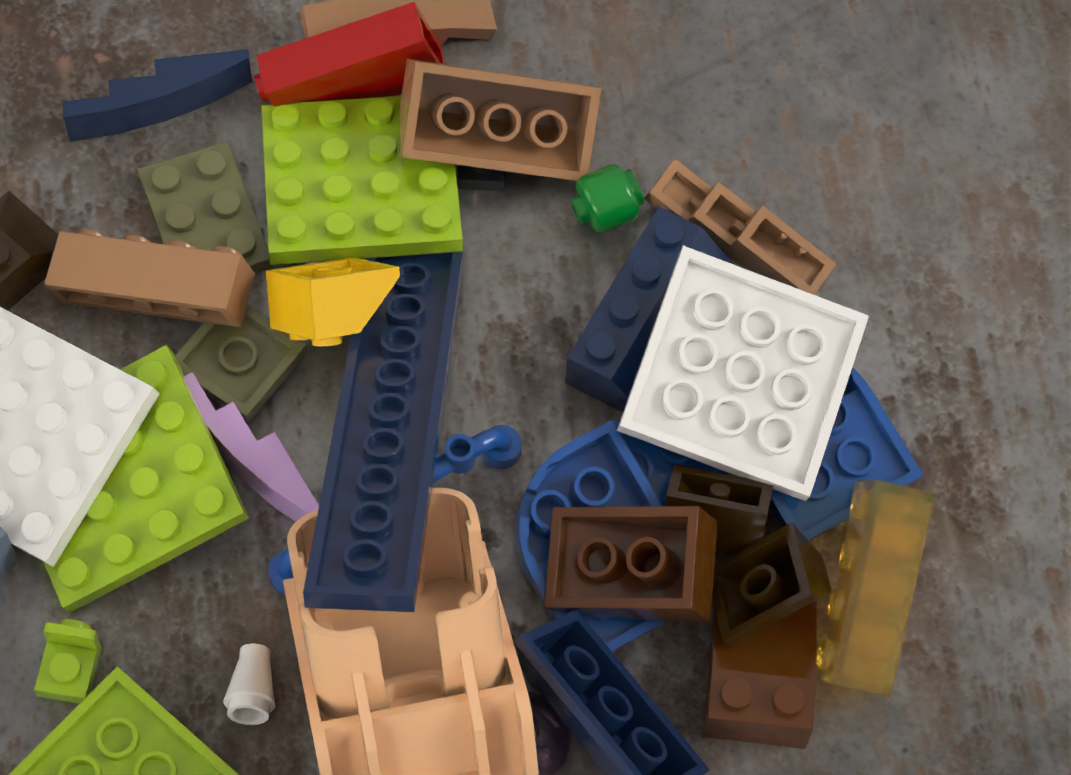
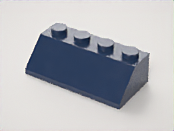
M661 207L657 208L569 354L566 367V384L621 412L624 411L682 247L686 246L734 265L702 227Z
M574 610L522 634L516 639L514 646L520 667L530 685L542 694L556 711L562 724L574 733L591 754L594 763L605 771L607 775H706L710 771L578 610Z

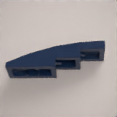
M248 49L154 59L156 73L154 76L108 80L110 92L108 97L62 101L63 118L70 142L121 134L165 122L212 104L252 83Z

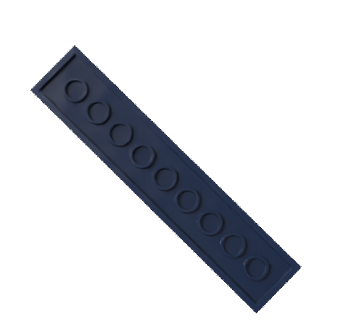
M464 246L462 252L365 258V260L399 266L400 277L362 331L357 334H351L303 590L305 608L415 612L464 265Z

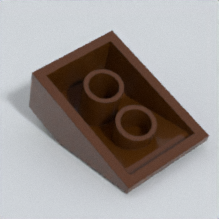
M699 506L553 507L544 608L565 612L578 610L579 613L653 621L711 622L718 521Z
M817 601L808 604L729 648L722 642L714 608L702 737L806 749L813 731Z

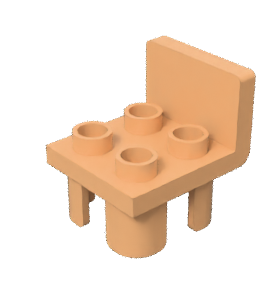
M432 488L415 612L305 608L303 590L318 510L312 511L298 519L290 528L287 536L293 578L283 580L319 774L539 775L530 699L498 591L494 569L491 567L485 542L482 541L480 522L473 501L464 493L454 489Z

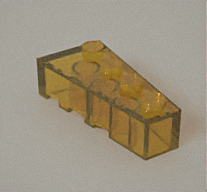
M877 479L855 481L845 541L839 558L840 569L837 587L832 592L828 607V618L831 619L828 639L822 640L817 656V669L822 670L820 680L891 697L935 493Z

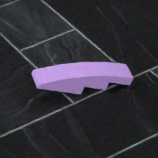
M193 372L184 376L222 459L238 477L274 508L295 522L304 515L319 509L318 503L275 432L256 441L234 402L215 411Z

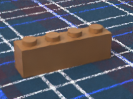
M80 229L78 233L59 231L44 285L61 303L241 327L255 272L239 251L229 247L216 246L211 251L196 249L193 245L178 240H171L168 242V245L151 243L146 238L137 235L127 234L123 236V239L106 237L95 230Z

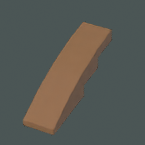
M330 0L303 5L300 9L305 38L411 2L416 3L441 47L448 37L490 40L497 28L490 0Z
M674 159L667 166L644 197L654 207H661L702 227L726 256L752 272L807 293L816 295L837 265L763 205L755 211L719 181L713 187L709 186L677 159Z

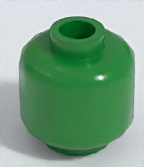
M616 164L607 165L578 178L576 182L577 196L570 199L571 206L580 225L589 222L593 230L598 233L609 232L636 220L639 215V206L644 204L642 191L631 169L624 171Z

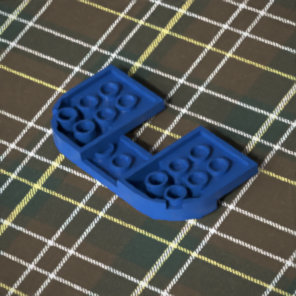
M853 367L810 497L803 501L774 489L772 490L770 509L781 527L792 522L808 541L815 539L924 476L872 389ZM621 418L615 422L610 420L569 442L553 453L539 467L522 496L517 510L514 529L515 552L521 573L527 585L532 584L544 605L553 507L667 506L665 499L674 464L728 475L731 473L619 432L617 428ZM546 609L552 621L570 613ZM580 613L612 652L668 622Z

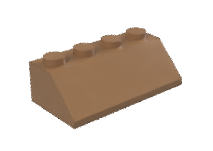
M407 59L400 103L401 157L577 181L578 178L589 173L602 88L587 84Z

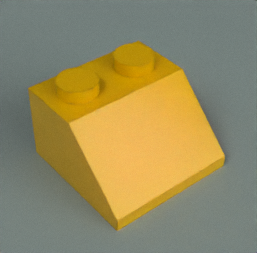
M350 257L266 270L270 328L289 333L290 340L311 339L313 346L341 344L342 336L360 333L399 279V266Z

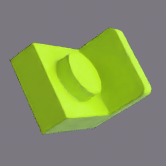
M63 619L60 624L46 622L43 634L47 642L34 688L36 696L80 704L91 693L102 650L97 632L92 630L91 626L87 623L73 619Z

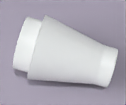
M252 643L243 645L240 648L239 660L223 700L225 707L228 708L227 716L234 722L245 725L262 724L269 719V713L275 709L270 665L271 650L264 645Z

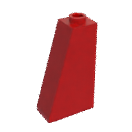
M411 2L258 54L256 56L260 74L255 75L254 80L262 101L269 100L273 107L302 102L391 97L402 95L407 59L445 64L441 45L416 3Z

